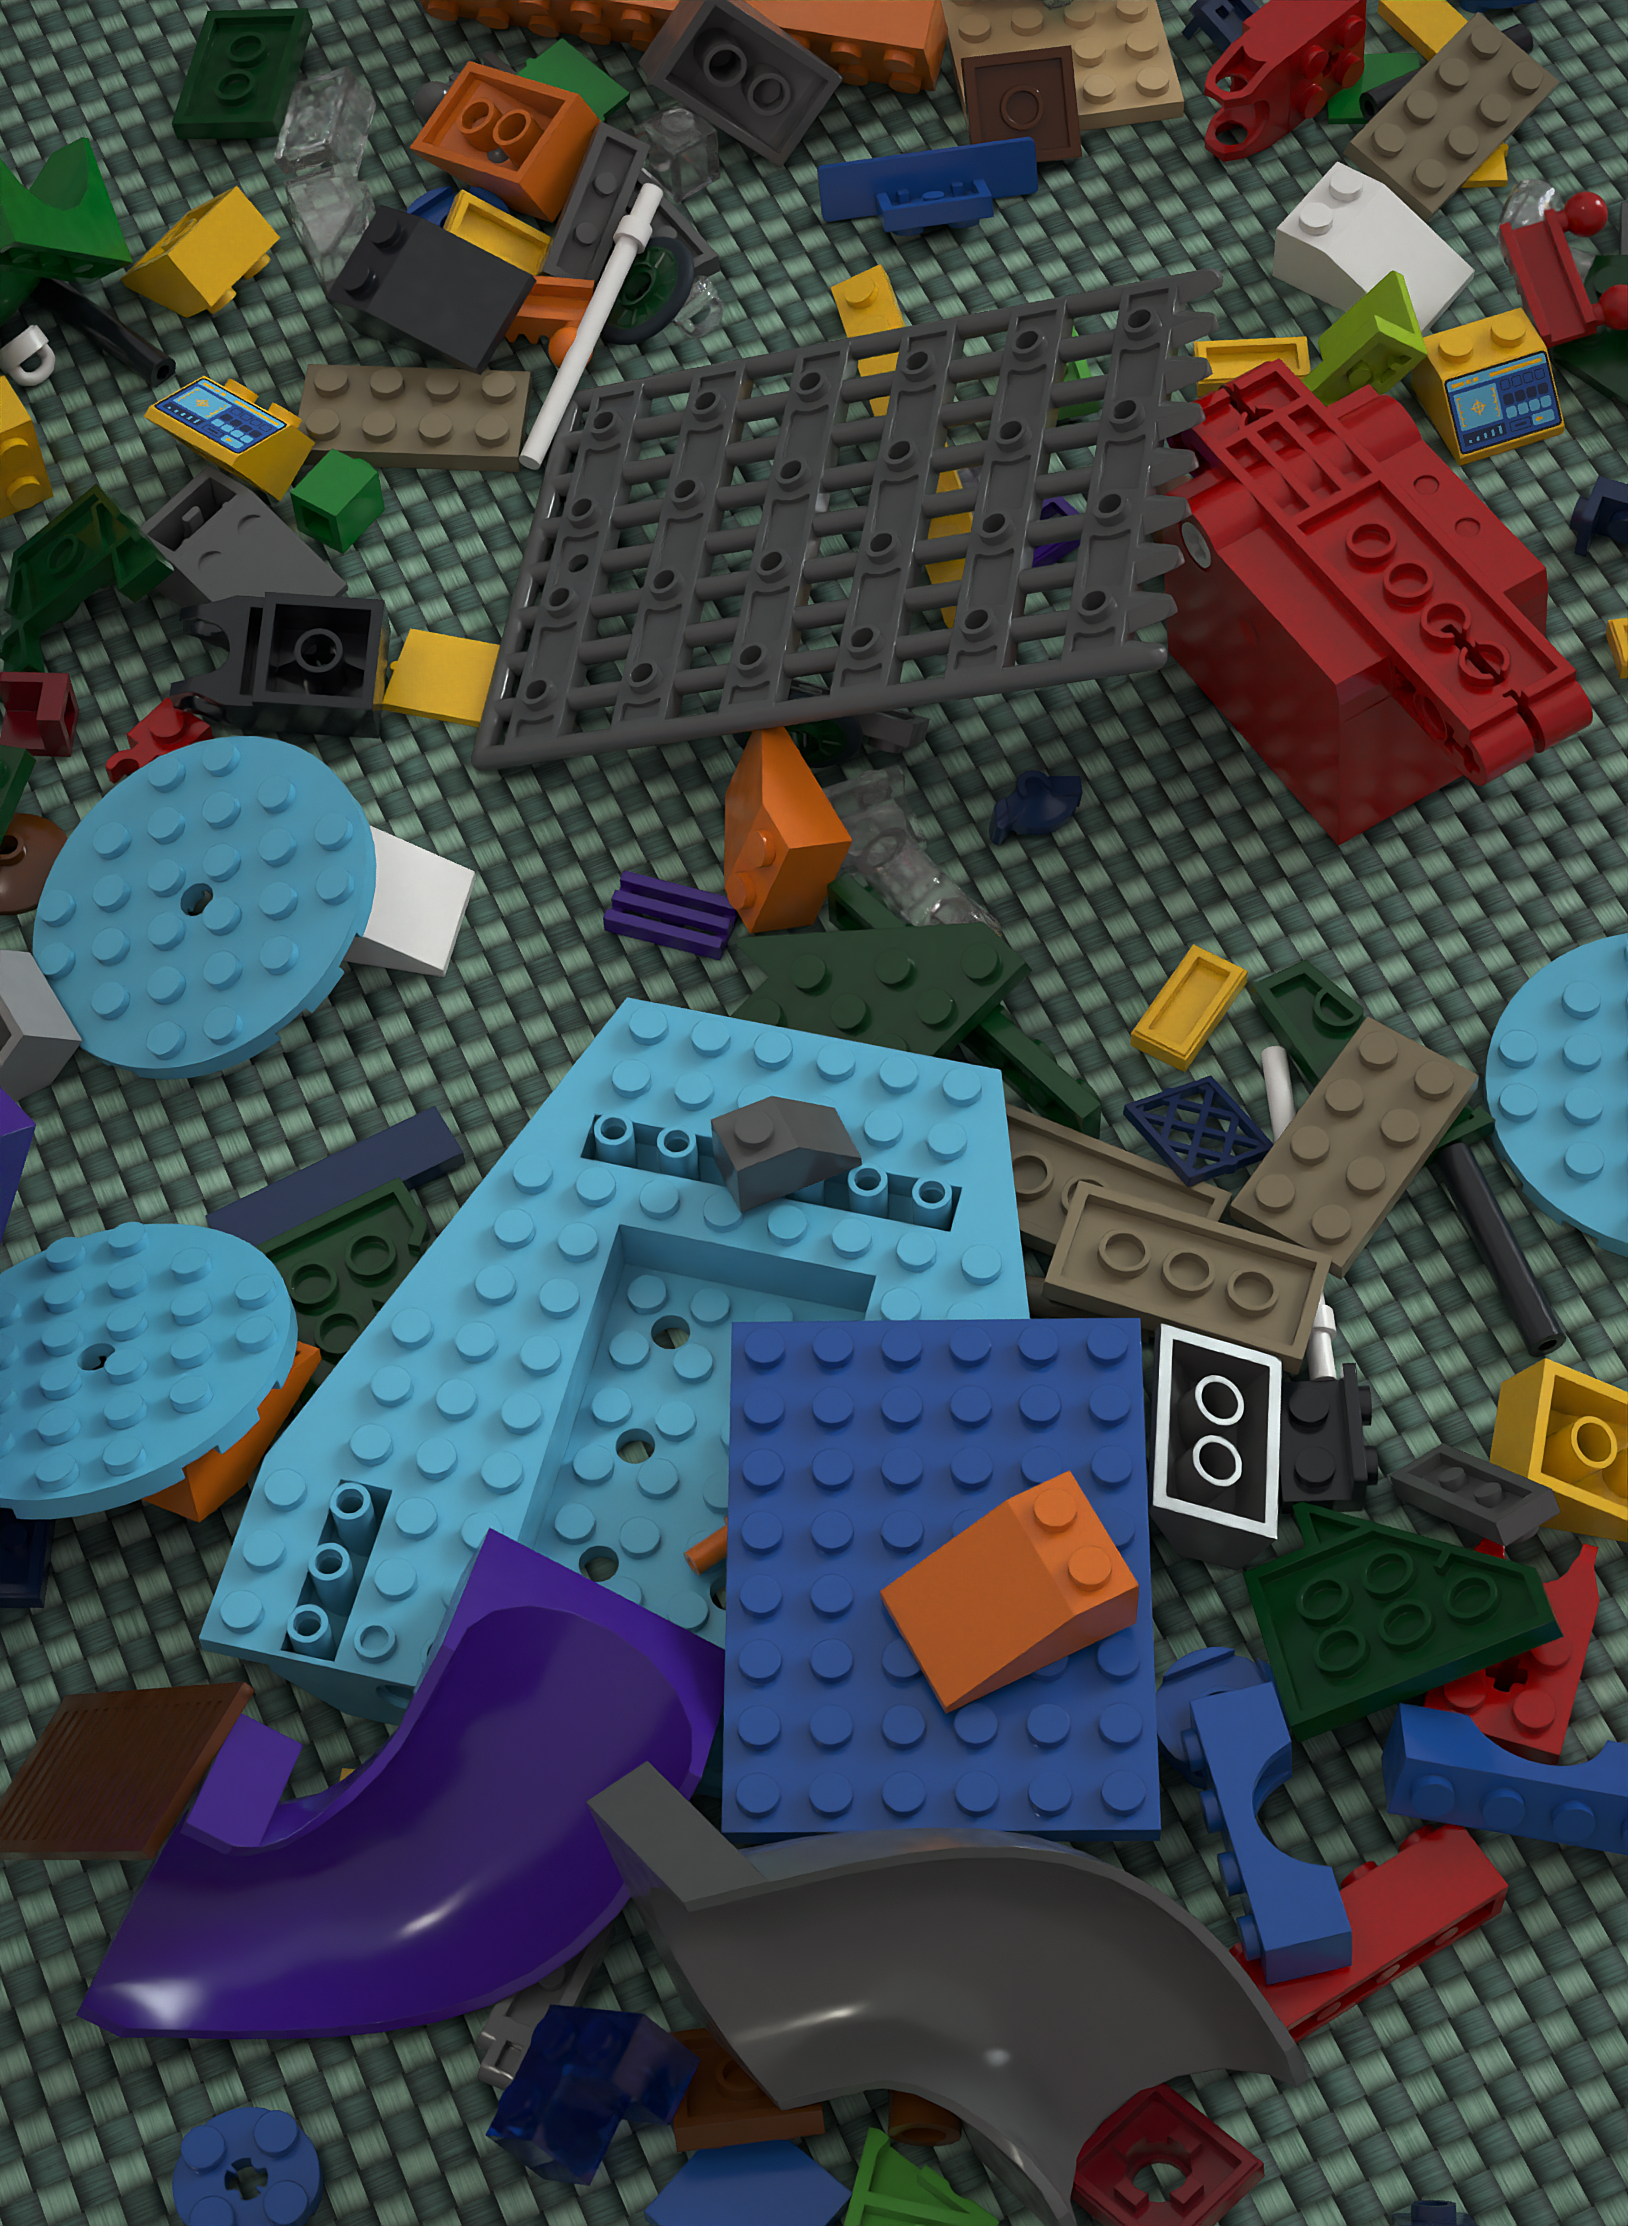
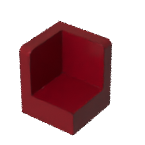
M1 672L0 695L6 711L0 736V745L24 748L32 756L71 757L79 716V706L69 673Z

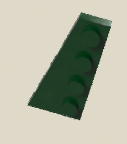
M1306 959L1252 984L1250 999L1315 1089L1366 1019L1363 1016L1364 1008ZM1466 1104L1421 1168L1433 1163L1436 1155L1450 1145L1457 1143L1470 1145L1493 1134L1496 1120L1480 1106L1473 1109Z

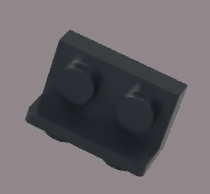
M1342 1363L1339 1380L1281 1382L1279 1449L1281 1514H1295L1292 1505L1299 1502H1305L1337 1512L1363 1511L1367 1486H1377L1376 1446L1364 1445L1362 1427L1371 1426V1392L1369 1385L1358 1386L1356 1363Z

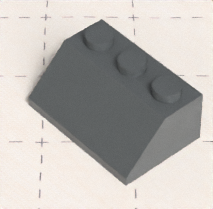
M1161 1323L1155 1329L1147 1492L1148 1513L1178 1555L1239 1571L1277 1540L1282 1358Z

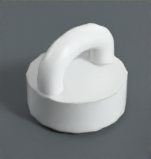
M31 325L0 349L1 370L5 375L9 373L13 380L22 386H36L44 382L53 372L56 362L55 355L47 344L49 340L37 325L35 327ZM36 352L41 358L40 366L35 371L25 372L19 364Z

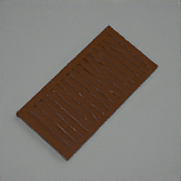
M244 1681L66 1695L0 1800V1860H153L255 1689Z

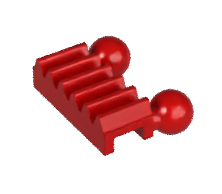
M1584 191L1574 194L1567 200L1563 210L1555 212L1554 208L1545 210L1543 221L1512 230L1510 222L1499 225L1502 253L1504 258L1507 257L1509 272L1511 276H1514L1516 291L1518 295H1521L1523 310L1528 314L1529 320L1547 348L1597 333V327L1602 325L1617 331L1628 329V285L1617 284L1611 286L1603 292L1598 303L1590 304L1564 233L1570 232L1574 236L1588 238L1598 234L1604 228L1608 219V208L1605 201L1593 192Z

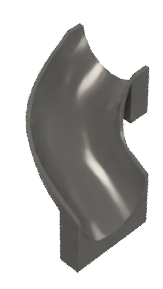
M648 1761L586 1801L683 2006L710 2032L718 2044L732 2056L735 2062L781 2111L864 2092V2090L886 2088L916 2094L950 2110L960 2118L976 2156L1045 2226H1077L1070 2202L1077 2166L1076 2158L1083 2144L1096 2132L1097 2128L1140 2090L1155 2087L1178 2076L1220 2069L1270 2075L1295 2088L1309 2079L1297 2045L1282 2020L1275 2015L1249 1975L1227 1948L1196 1917L1158 1888L1083 1851L1025 1834L985 1828L930 1827L847 1831L796 1838L737 1850Z

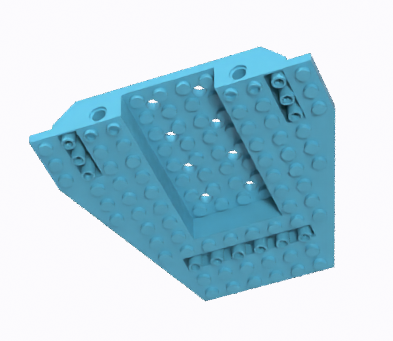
M627 997L265 1455L199 1636L202 1649L267 1664L272 1672L347 1715L400 1726L459 1578L490 1527L582 1575L581 1571L584 1565L594 1558L605 1557L613 1560L618 1565L615 1575L608 1580L596 1582L597 1584L725 1650L726 1610L718 1608L712 1602V1598L719 1589L726 1586L727 1557L698 1576L686 1562L683 1553L725 1526L724 1517L728 1515L732 1322L1030 1319L1001 1070ZM770 1096L834 1107L862 1158V1165L741 1213L715 1163L710 1120ZM667 1328H678L689 1335L687 1342L675 1349L659 1347L653 1340L659 1332ZM632 1441L647 1442L655 1449L650 1458L638 1464L623 1461L618 1456V1453L625 1444ZM724 1704L701 1780L694 1791L697 1794L722 1799Z

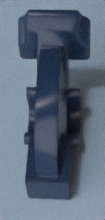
M1029 770L1020 774L1015 790L1007 798L1002 797L994 805L989 826L990 840L995 845H1000L1012 830L1021 834L1038 836L1053 833L1068 824L1076 811V807H1079L1083 791L1080 776H1047L1036 770Z

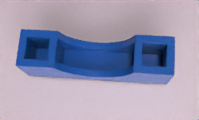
M1273 1682L1189 1700L1191 1728L1180 1731L1182 1748L1190 1773L1202 1770L1207 1790L1198 1792L1208 1834L1220 1832L1226 1852L1217 1854L1219 1872L1227 1897L1239 1895L1245 1916L1237 1917L1236 1924L1246 1961L1259 1959L1266 1985L1351 1966L1352 1930L1332 1867L1305 1863L1284 1854L1265 1837L1256 1821L1258 1811L1266 1798L1276 1788L1292 1778L1291 1739Z
M1399 1703L1381 1756L1388 1813L1628 1855V1744L1607 1740L1602 1751L1587 1762L1571 1766L1546 1765L1523 1759L1502 1749L1478 1729L1469 1715Z

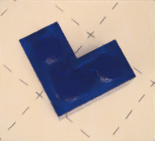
M550 2004L544 2018L537 2024L532 2033L531 2044L511 2084L508 2085L500 2097L498 2110L486 2136L542 2179L590 2186L621 2120L669 2126L701 2059L645 2014Z

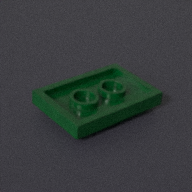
M308 8L207 11L171 123L178 140L269 138L280 136L313 26Z

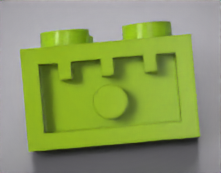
M1394 270L1390 271L1319 337L1318 345L1323 361L1301 381L1327 407L1368 384L1379 395L1385 394L1428 356L1402 274Z

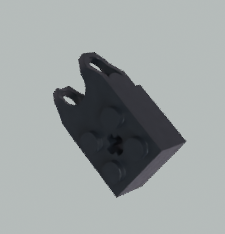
M265 592V597L236 595L208 604H197L181 608L179 621L182 622L183 634L202 639L210 645L221 647L229 654L227 660L219 669L209 674L196 675L187 680L171 683L170 698L174 708L205 716L232 729L379 739L391 635L385 600Z

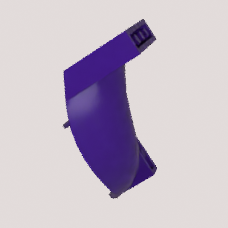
M489 1527L459 1578L402 1718L403 1722L369 1759L346 1778L321 1793L279 1801L303 1744L242 1713L240 1714L130 1899L76 2015L119 2037L328 2038L382 2033L440 2022L490 2006L541 1981L579 1954L620 1913L631 1898L586 1801L646 1761L688 1801L690 1800L701 1780L724 1704L725 1650Z

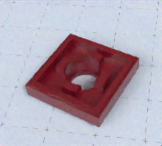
M1164 2082L1155 2087L1140 2090L1126 2104L1109 2116L1083 2144L1076 2158L1077 2166L1071 2198L1104 2226H1214L1265 2177L1264 2163ZM1156 2163L1170 2164L1180 2170L1186 2181L1176 2190L1169 2192V2201L1153 2202L1149 2201L1148 2193L1133 2185L1134 2178L1138 2172L1148 2165Z

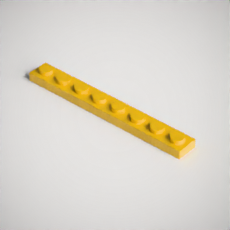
M881 264L830 287L847 338L906 327L889 277ZM899 352L859 360L857 367L860 376L864 377L895 371ZM890 396L869 400L874 417L886 415ZM957 470L940 473L936 493L963 488ZM968 512L931 519L927 539L971 532L972 513ZM966 558L925 565L931 584L962 580ZM957 606L940 608L948 628H953Z

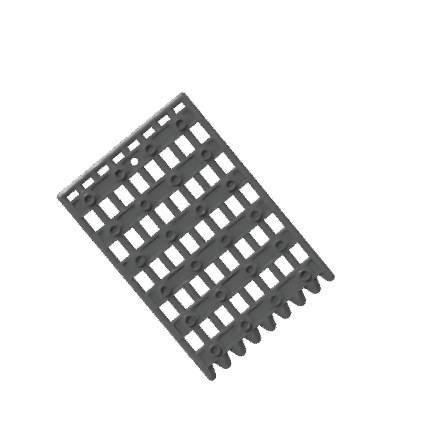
M1206 268L574 391L553 437L471 755L473 767L478 771L504 769L1154 671L1164 667L1168 659V652L1165 646L1159 643L1134 641L1135 631L1160 622L1178 612L1176 603L1171 595L1141 590L1144 581L1169 572L1185 563L1184 556L1178 546L1149 543L1150 533L1180 522L1192 515L1186 498L1156 495L1158 485L1183 476L1199 467L1198 460L1193 451L1163 447L1166 438L1197 426L1206 420L1200 404L1171 401L1172 392L1199 382L1213 374L1206 358L1178 356L1179 347L1219 329L1218 321L1213 313L1185 311V304L1190 300L1222 287V273L1216 268ZM1119 310L1116 329L1071 337L1074 319ZM1007 332L1004 350L962 358L966 339ZM899 352L895 371L855 378L859 360ZM1111 355L1108 374L1064 382L1067 363ZM793 373L789 391L751 398L754 380ZM999 376L995 395L954 402L957 383ZM689 393L684 411L649 417L653 399ZM890 396L886 415L846 422L850 403ZM1104 400L1100 420L1056 427L1059 408ZM584 412H588L585 427L583 430H579L582 415ZM783 416L780 434L741 441L745 423ZM991 420L988 440L945 447L948 428ZM679 435L675 454L638 460L642 442ZM881 440L877 460L836 467L840 447ZM1096 445L1093 466L1048 473L1051 453ZM578 454L574 471L568 473L572 455ZM774 460L770 479L731 486L736 466ZM983 465L979 486L936 493L940 473ZM669 479L665 498L628 504L632 485ZM872 485L868 505L827 512L831 492ZM1089 492L1085 513L1040 520L1044 499ZM567 497L563 514L557 517L561 498ZM764 504L760 524L721 530L725 511ZM974 512L971 532L927 539L931 519ZM658 523L654 542L617 549L621 529ZM863 531L859 551L817 558L822 537ZM1081 539L1077 561L1032 568L1036 546ZM556 541L552 558L546 561L550 542ZM754 549L750 570L710 576L715 556ZM966 558L962 580L918 587L922 565ZM588 562L584 569L574 572V569L579 564ZM648 568L643 588L606 594L610 574ZM853 577L849 598L808 605L812 584ZM544 585L540 605L534 606L538 588ZM1073 587L1069 609L1023 616L1027 594ZM744 595L740 616L700 622L705 601ZM957 606L953 628L909 635L914 612ZM637 613L632 634L595 640L600 619ZM844 624L840 646L798 652L803 630ZM533 630L528 651H523L527 632ZM1065 636L1061 659L1015 666L1018 643ZM734 642L729 663L689 669L694 648ZM948 654L944 677L900 683L904 661ZM626 659L622 680L584 686L588 665ZM834 672L830 694L788 700L792 678ZM521 676L517 696L511 698L515 679ZM723 689L719 711L679 717L683 695ZM615 706L610 728L572 734L577 712ZM510 722L505 743L499 745L504 723Z

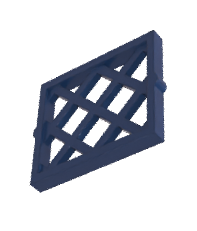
M1211 1075L1175 1088H1165L1163 1092L1124 1105L1123 1115L1187 1187L1223 1174H1233L1237 1169L1260 1162L1274 1145ZM1199 1093L1205 1094L1203 1104L1183 1100ZM1212 1099H1214L1222 1109L1211 1107ZM1163 1105L1169 1106L1166 1117L1146 1112ZM1181 1109L1200 1114L1197 1125L1174 1119L1176 1110ZM1207 1117L1230 1121L1228 1132L1205 1127ZM1151 1124L1163 1127L1161 1135L1153 1128ZM1237 1127H1239L1248 1137L1237 1135ZM1174 1129L1194 1134L1191 1145L1168 1140L1170 1130ZM1207 1137L1225 1142L1222 1153L1199 1147L1201 1138ZM1233 1144L1254 1149L1237 1156L1230 1155ZM1176 1152L1188 1155L1186 1164ZM1196 1157L1217 1162L1200 1169L1193 1168Z

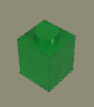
M333 448L290 492L298 531L342 554L352 546L385 510L378 471L365 460L360 458L353 459Z

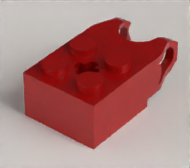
M1270 0L1243 21L1242 36L1231 43L1207 74L1204 95L1215 99L1222 107L1208 124L1205 136V149L1223 162L1244 159L1271 147L1304 120L1315 117L1327 103V100L1343 88L1349 89L1354 86L1362 76L1365 67L1364 49L1367 0ZM1225 77L1231 78L1230 92L1220 89L1216 84ZM1239 125L1247 132L1246 139L1235 145L1223 144L1216 138L1220 133Z
M1483 1538L1474 1549V1551L1506 1559L1504 1555L1505 1547L1486 1538ZM1583 1543L1580 1555L1573 1561L1568 1572L1558 1580L1543 1583L1564 1637L1427 1691L1423 1707L1469 1715L1478 1729L1502 1749L1529 1761L1557 1766L1600 1602L1594 1571L1599 1547Z

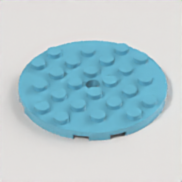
M259 736L215 738L179 748L157 757L116 785L81 820L64 844L46 879L34 922L33 958L81 1037L82 1042L79 1046L91 1057L108 1067L112 1065L120 1069L133 1071L137 1076L143 1078L168 1080L207 1075L232 1067L256 1056L280 1041L281 1038L277 1033L288 1025L305 1008L313 1013L330 994L344 974L339 965L349 950L354 937L362 938L366 930L376 888L377 867L375 844L368 820L361 805L352 796L347 786L325 763L313 754L295 745ZM207 890L210 894H213V900L206 905L203 913L197 916H190L188 912L193 911L196 903L205 896L204 891Z
M1628 933L1579 946L1541 968L1524 983L1505 1008L1492 1035L1484 1070L1483 1100L1484 1110L1496 1120L1493 1134L1490 1136L1497 1154L1501 1160L1506 1159L1511 1169L1524 1184L1522 1192L1542 1212L1560 1226L1566 1221L1580 1231L1598 1239V1247L1627 1258Z
M127 1222L114 1229L100 1231L79 1238H61L53 1242L45 1251L31 1256L0 1274V1508L13 1509L17 1519H58L102 1512L148 1497L185 1479L182 1471L183 1467L197 1460L212 1448L222 1455L238 1442L260 1420L257 1407L270 1390L282 1389L293 1365L297 1349L298 1325L296 1312L284 1280L275 1265L250 1243L219 1230L185 1224L143 1225L139 1222ZM100 1356H105L104 1367L92 1370L101 1364Z

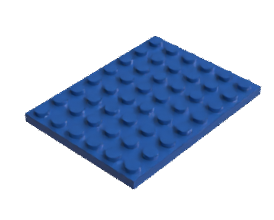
M1140 1318L732 1322L721 1831L722 1835L731 1844L775 1843L847 1831L928 1827L985 1828L1036 1836L1052 1842L1160 1841L1161 1815ZM1070 1470L1139 1584L1136 1623L946 1714L881 1600L880 1591L1005 1500Z

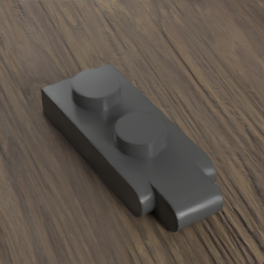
M610 1922L579 1954L541 1981L496 2002L478 2039L477 2047L487 2052L478 2071V2080L518 2097L522 2093L532 2072L542 2076L547 2074L616 1935L614 1923Z

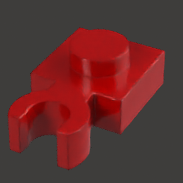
M167 697L126 734L130 749L119 751L108 759L105 768L109 781L115 784L124 775L134 773L161 755L197 742L214 739L211 726L192 713L174 708L171 699Z

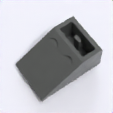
M211 465L203 469L140 527L172 564L174 569L171 575L153 589L182 608L197 604H208L236 595L265 597V592L341 597L348 591L347 583L252 490Z

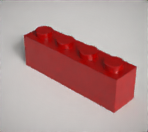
M1446 1823L1437 1830L1432 1824L1423 1826L1409 1835L1398 1848L1400 1853L1380 1866L1375 1861L1366 1862L1344 1878L1340 1884L1341 1890L1339 1892L1352 1930L1351 1966L1266 1985L1259 1959L1246 1961L1240 1942L1228 1950L1249 1975L1275 2015L1282 2020L1295 2043H1298L1501 1913L1509 1885L1463 1826Z

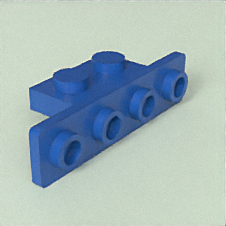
M1031 137L827 164L817 168L821 215L824 221L830 222L878 215L884 231H893L895 235L899 236L917 235L924 232L926 226L947 224L951 228L973 227L980 222L979 219L994 217L992 199L1031 194L1038 190L1035 142Z

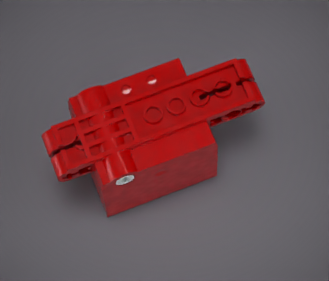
M1278 358L1272 362L1266 361L1221 385L1218 391H1210L1189 402L1201 405L1206 420L1197 426L1166 438L1170 448L1193 451L1199 464L1197 469L1189 472L1193 479L1164 494L1165 496L1186 498L1192 511V515L1162 529L1163 544L1178 546L1185 560V563L1164 573L1165 594L1173 597L1178 610L1177 613L1166 618L1168 652L1338 846L1463 775L1474 784L1484 786L1532 759L1535 752L1542 753L1591 725L1593 721L1591 704L1585 691L1576 681V669L1545 638L1548 601L1546 567L1422 440L1413 419L1397 400L1386 394L1379 395L1368 384L1325 407L1284 362Z

